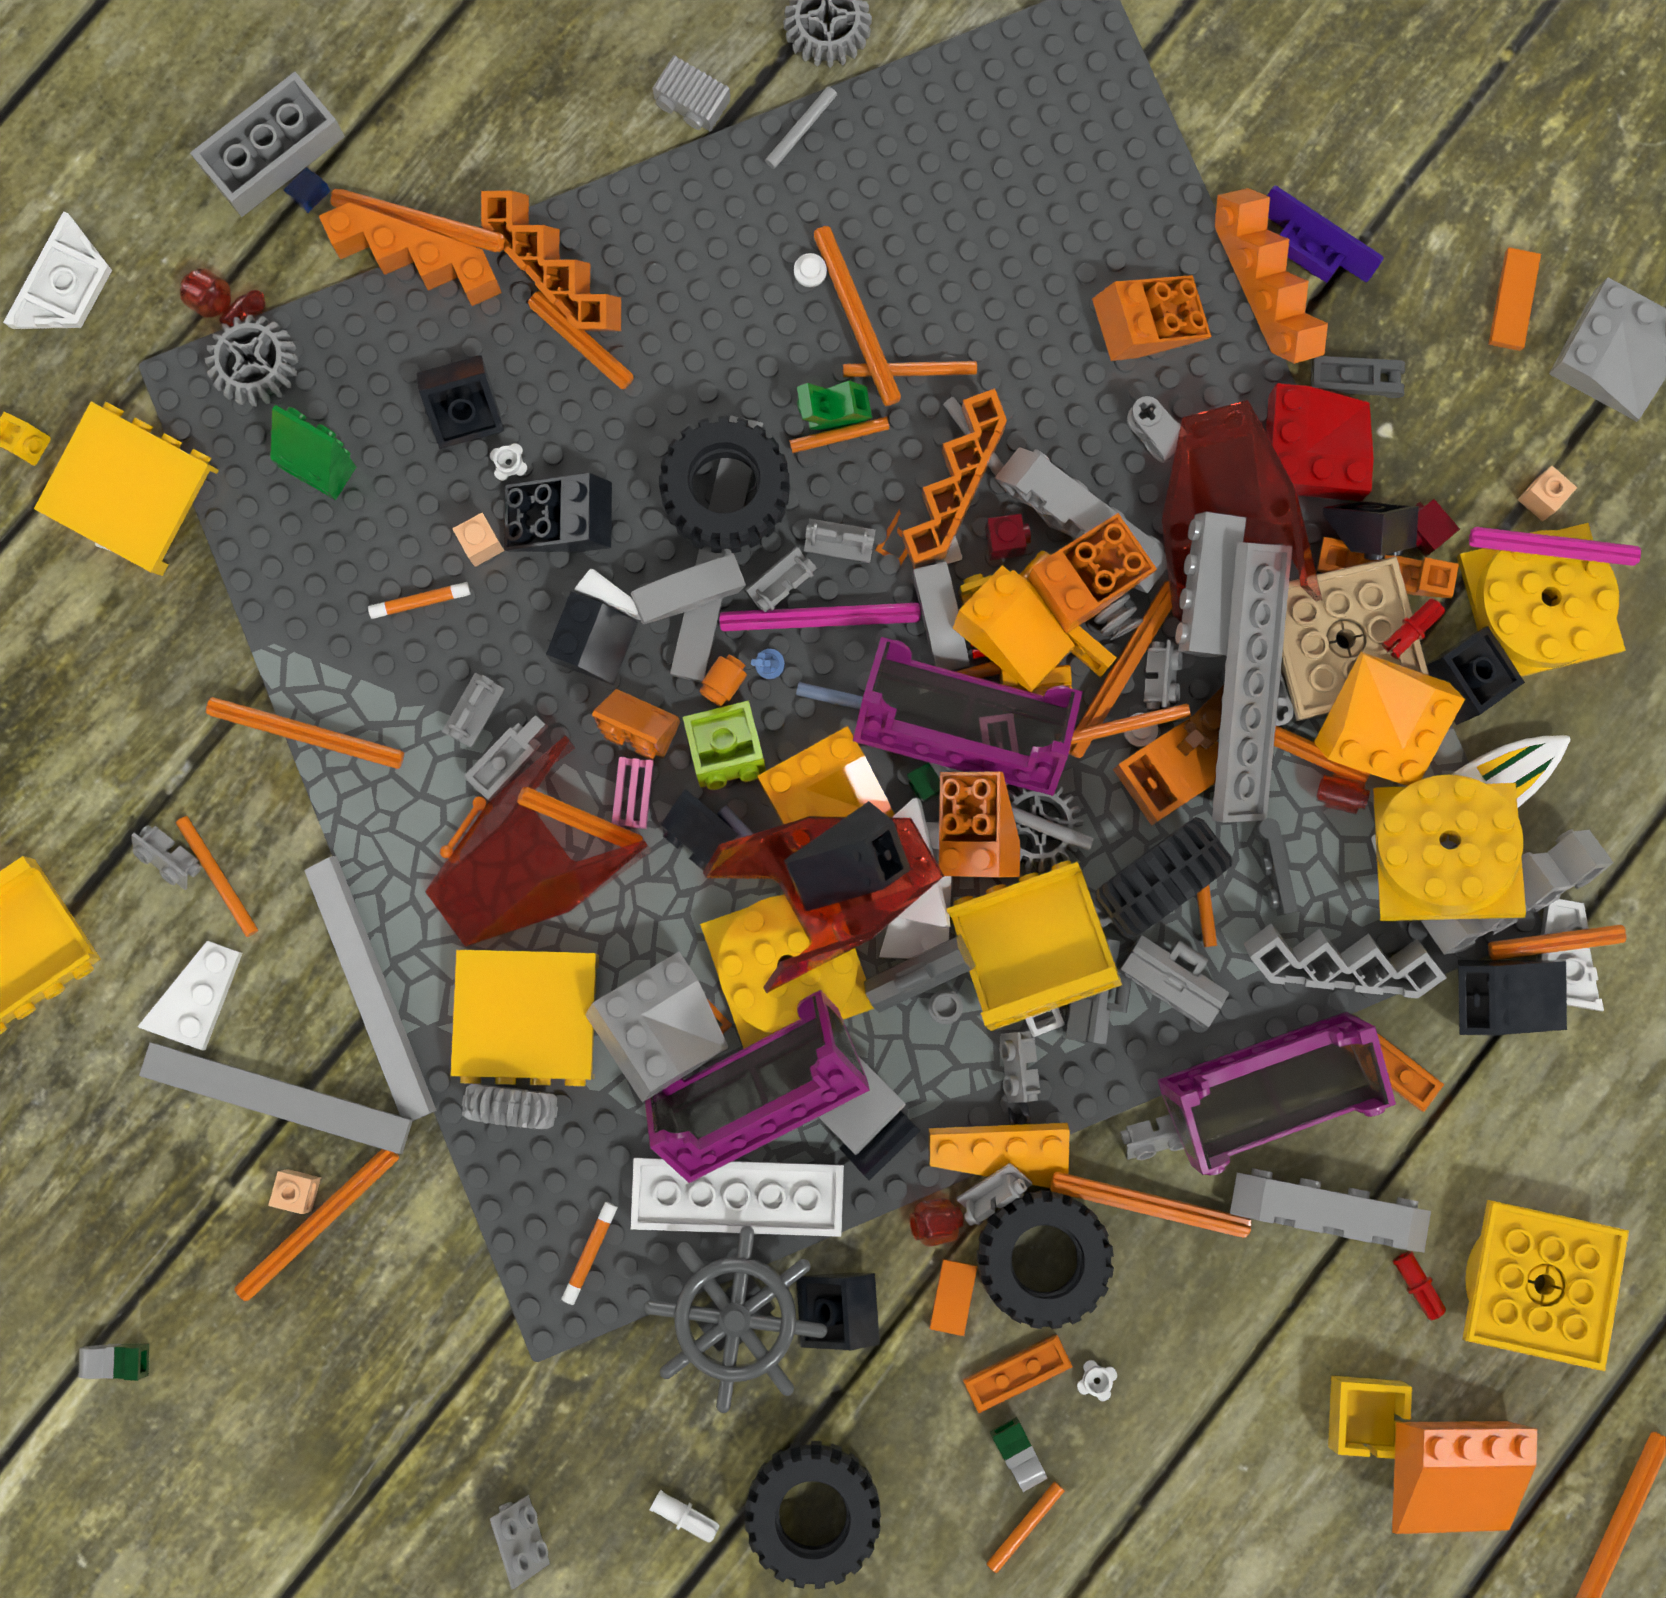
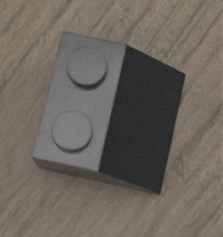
M482 355L417 373L419 393L439 449L504 431Z
M1352 501L1323 508V515L1351 552L1364 553L1365 559L1382 560L1385 559V555H1402L1403 550L1416 547L1419 506L1373 501Z
M571 591L546 656L555 664L614 685L638 622L602 602Z
M1489 626L1467 637L1426 664L1429 676L1449 682L1465 698L1453 720L1456 725L1481 715L1525 683L1501 644L1491 632Z
M686 789L661 823L663 829L666 830L663 837L677 849L681 845L686 847L692 853L689 859L702 871L709 867L715 872L741 842L737 832Z
M900 1110L857 1155L844 1143L839 1146V1149L870 1181L920 1130Z
M849 1272L805 1275L796 1281L799 1320L822 1323L827 1327V1334L822 1338L800 1335L801 1348L851 1351L880 1345L875 1273Z

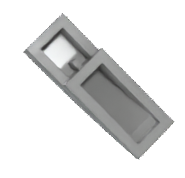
M731 554L664 577L632 591L631 595L642 624H647L704 607L708 602L738 594L746 586L735 555Z
M947 562L914 569L912 576L934 666L950 671L970 667L965 638L953 629L958 614V606Z

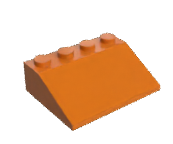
M1509 1421L1396 1422L1392 1533L1414 1534L1510 1530L1536 1467L1537 1429Z

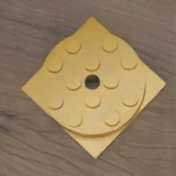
M1589 523L1560 530L1531 532L1533 534L1594 541ZM1488 548L1461 553L1457 556L1477 630L1479 631L1489 626L1521 677L1626 651L1617 622L1619 588L1609 563ZM1542 593L1547 594L1550 599H1557L1551 602V606H1548L1542 600Z
M1436 775L1418 780L1405 787L1373 788L1380 921L1525 918L1526 905L1522 868L1523 831L1518 818L1516 783L1485 784L1466 776ZM1447 835H1449V841L1455 843L1458 847L1446 849L1441 843L1445 842Z
M794 890L780 896L763 899L747 908L700 924L744 1049L800 1020L801 1018L797 1012L798 1004L801 1000L819 990H822L835 1004L843 1020L875 1009L866 995L864 986L866 977L839 902L806 911L802 906L797 891ZM784 955L792 956L798 961V968L791 975H784L778 969V963Z
M1487 1200L1481 1236L1473 1246L1466 1266L1465 1281L1469 1304L1462 1340L1605 1371L1629 1230ZM1539 1275H1543L1545 1285L1537 1292L1535 1284L1528 1282V1280L1535 1281Z

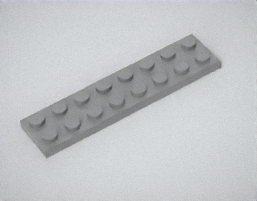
M1237 542L1212 821L1226 823L1262 821L1267 819L1292 546Z

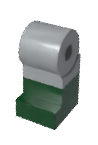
M928 762L908 773L905 779L923 804L940 793V772L963 771Z
M149 1343L108 1344L79 1348V1378H110L138 1381L149 1376Z
M1017 1417L990 1431L993 1441L1023 1492L1048 1479Z

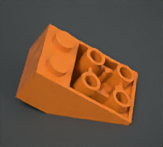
M1193 275L1116 281L1092 298L1111 361L1140 358L1212 337Z
M1117 513L1034 565L1028 579L1067 634L1101 612L1154 573L1157 568L1120 514Z
M615 689L592 713V717L598 724L597 728L601 730L600 733L604 735L605 739L620 746L623 745L624 741L628 742L635 748L636 753L651 760L654 759L655 755L664 759L680 724L678 716L618 689Z
M1189 719L1149 743L1113 769L1151 826L1215 784L1219 748L1217 741L1206 750L1199 744L1187 756L1177 748L1189 735L1183 728Z
M940 772L939 876L1020 877V839L1003 772Z

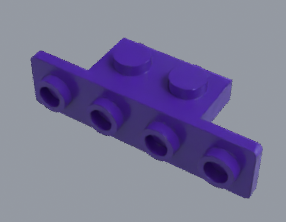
M1274 185L1267 195L1270 197L1268 218L1284 228L1280 235L1289 239L1287 258L1293 260L1326 283L1339 265L1364 282L1370 280L1384 260L1382 255L1278 186Z

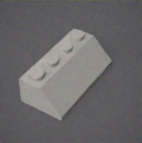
M1204 512L1196 514L1195 519L1191 521L1188 531L1189 540H1192L1191 551L1184 563L1187 583L1180 596V608L1183 609L1182 623L1178 624L1175 636L1176 643H1179L1178 652L1199 657L1227 656L1237 542L1243 543L1246 517Z

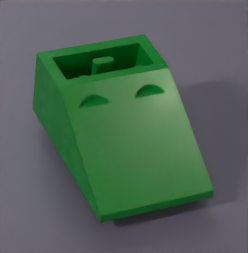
M275 405L272 409L270 459L281 470L336 501L357 467L350 459L351 453L343 448L344 444L335 438L336 433L319 423L315 428L305 421L307 417L296 409L288 407L285 411Z

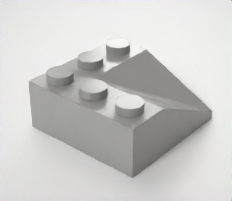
M1607 277L1592 293L1549 374L1637 422L1666 379V308Z
M680 952L596 1000L585 1014L642 1103L729 1048L699 980Z

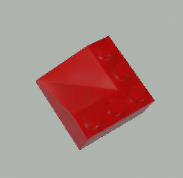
M1277 383L1268 398L1262 492L1362 502L1372 491L1374 455L1370 403L1312 386Z

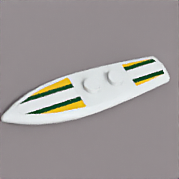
M1567 735L1540 736L1509 743L1479 756L1451 775L1474 778L1485 784L1516 783L1517 806L1520 807L1551 776L1566 751L1570 737ZM1374 834L1371 841L1376 852V838ZM1447 835L1446 841L1441 843L1446 849L1456 845L1449 841V835Z

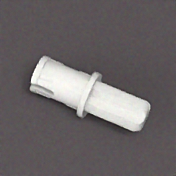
M662 1490L659 1491L650 1508V1511H654L676 1524L677 1530L681 1527L706 1542H711L719 1529V1524L716 1521L691 1508L692 1504L690 1502L687 1506L667 1495Z

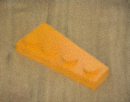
M1068 1123L929 1128V1164L932 1167L989 1177L1011 1163L1032 1182V1185L1050 1188V1181L1055 1172L1069 1173L1070 1129Z

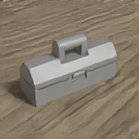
M1140 935L1128 951L1129 954L1125 956L1117 968V971L1127 978H1132L1134 983L1201 1027H1209L1220 1011L1218 1009H1221L1225 1003L1229 992L1201 974L1208 959L1180 940H1178L1169 953L1143 935ZM1178 956L1194 966L1191 972L1174 962Z

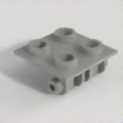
M529 1495L514 1504L508 1502L499 1506L500 1512L490 1518L511 1589H515L550 1564L548 1549L542 1539L537 1523V1513L532 1507Z

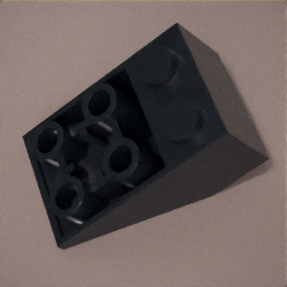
M584 473L505 485L504 551L585 552L611 548V481L592 473Z
M870 801L784 860L802 906L806 911L883 890L911 870L894 821Z
M1458 960L1459 1035H1508L1567 1030L1566 960Z

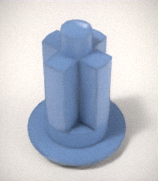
M765 649L758 653L756 659L751 660V665L756 667L758 674L766 679L778 677L785 665L782 654L775 649Z

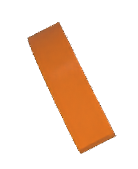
M1324 537L1317 571L1327 573L1378 560L1365 559L1364 553L1351 552L1342 540ZM1385 555V559L1395 557L1391 555ZM1397 556L1407 594L1440 598L1453 597L1459 564L1427 557L1421 561Z

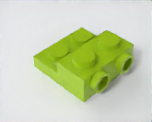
M749 700L683 717L700 788L707 786L710 790L721 789L727 784V781L737 778L745 782L753 781L758 778L757 776L761 772L766 771Z

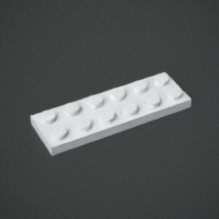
M634 1158L631 1229L740 1233L742 1227L751 1226L754 1229V1234L841 1237L844 1165L732 1161L688 1183L662 1158Z

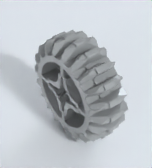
M790 0L791 6H786V18L783 22L785 31H788L786 33L787 42L793 43L795 54L803 52L802 59L805 62L814 57V64L817 67L821 64L822 60L827 61V65L831 68L833 60L836 59L844 65L846 63V55L855 59L857 49L863 50L866 46L865 39L870 37L871 28L869 26L872 23V16L868 13L869 4L867 1ZM820 5L818 9L809 11L813 7ZM834 5L840 6V7H842L843 9H839V8L835 7ZM825 13H828V20L831 21L829 32L827 31V24L824 23ZM847 33L844 37L834 40L838 35ZM811 35L818 36L821 40L815 39Z
M248 314L245 323H242L239 318L234 317L233 327L230 328L227 324H222L224 333L222 336L213 333V339L217 344L207 345V351L212 356L205 358V363L208 367H211L207 374L211 380H215L214 387L218 391H223V395L228 400L235 397V401L240 405H244L248 399L252 406L257 407L259 398H262L266 404H270L271 399L269 395L272 393L278 398H282V392L279 388L282 385L286 388H291V383L287 376H297V371L292 365L299 363L298 357L292 354L296 351V346L292 341H289L290 335L286 330L280 331L281 327L275 321L269 324L266 317L260 316L256 322L254 317ZM253 339L250 343L241 344L244 341ZM274 344L276 348V361L272 368L268 364V358L271 354L270 349ZM233 354L236 357V363L232 368L234 373L230 377L228 361L230 355ZM243 356H245L248 359L253 357L254 360L255 358H257V360L262 366H260L256 362H254L253 364H251L250 362L247 363ZM264 377L257 382L251 383L254 378Z
M1018 786L1016 788L1019 796L1008 790L1011 806L1016 807L1022 802L1029 800V813L1072 830L1074 827L1084 825L1083 819L1072 818L1073 815L1081 811L1080 807L1075 806L1069 809L1067 806L1074 797L1071 794L1064 800L1058 797L1063 791L1061 786L1056 788L1054 796L1033 790L1027 792L1025 788ZM1040 800L1052 804L1060 812L1063 819L1048 817L1043 811ZM1016 823L1018 835L1027 836L1031 840L1032 848H1034V853H1030L1020 847V861L1021 859L1026 861L1024 865L1025 872H1030L1033 862L1037 863L1038 872L1043 873L1046 861H1048L1050 868L1058 863L1056 857L1062 862L1069 861L1070 858L1065 849L1075 853L1079 848L1061 841L1055 850L1045 853L1047 834L1040 832V837L1038 838V835L1034 834L1035 830L1031 831L1029 827Z
M471 1084L466 1087L465 1095H463L462 1115L468 1120L520 1128L549 1129L554 1126L555 1117L557 1118V1097L551 1093Z

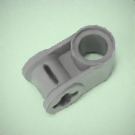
M1145 396L1139 398L1127 414L1126 419L1129 428L1145 444L1150 454L1161 463H1164L1189 441V436L1182 425L1173 419L1159 401L1153 397ZM1145 411L1150 414L1149 417L1144 419L1139 417V414Z

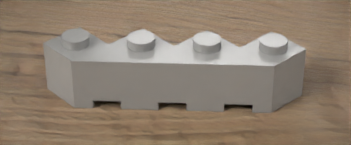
M1019 447L995 477L1012 499L1032 506L1050 528L1068 534L1074 540L1119 513L1157 568L1154 573L1133 587L1137 590L1148 593L1171 564L1170 559L1163 552L1165 547L1159 540L1146 535L1126 520L1122 512L1106 505L1089 492L1088 488L1081 481L1069 477L1053 465L1049 458L1039 450L1035 449L1032 452Z
M1568 830L1555 840L1557 845L1547 853L1532 854L1528 852L1522 855L1526 912L1531 909L1537 912L1559 900L1560 895L1573 886L1579 889L1587 885L1614 863L1590 830ZM1517 918L1421 920L1444 955L1463 952L1474 946L1475 940L1479 936L1485 935L1488 932L1494 935L1518 921Z
M1271 923L1244 943L1251 960L1268 981L1275 984L1285 985V982L1304 984L1305 987L1332 990L1334 988L1353 989L1355 992L1380 995L1392 993L1401 994L1408 998H1419L1447 978L1418 939L1388 959L1368 933L1340 954L1321 929H1318L1294 948H1291Z
M1252 1168L1251 1175L1237 1172L1230 1210L1232 1215L1387 1245L1404 1250L1425 1252L1431 1211L1419 1209V1201L1397 1197L1395 1204L1369 1199L1370 1192L1349 1188L1348 1194L1320 1189L1321 1182L1300 1178V1183L1294 1184L1272 1179L1273 1172Z

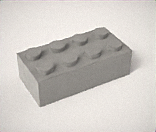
M293 72L195 148L190 154L238 214L243 217L345 136L337 120L299 75Z

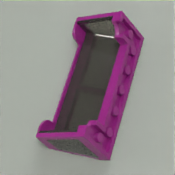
M881 637L863 695L853 742L963 772H1003L1007 784L1054 796L1068 758L1083 691L1059 685L1049 688L1045 695L1042 696L911 660L912 652L903 642Z
M822 990L800 1001L797 1006L800 1020L686 1080L679 1079L645 1101L650 1148L688 1183L870 1091L867 1077L840 1011Z
M1348 1012L1157 1079L1161 1094L1191 1166L1202 1175L1209 1176L1222 1173L1225 1170V1166L1230 1163L1229 1156L1354 1110L1364 1113L1365 1116L1372 1117L1384 1113L1385 1108L1396 1105L1376 1027Z

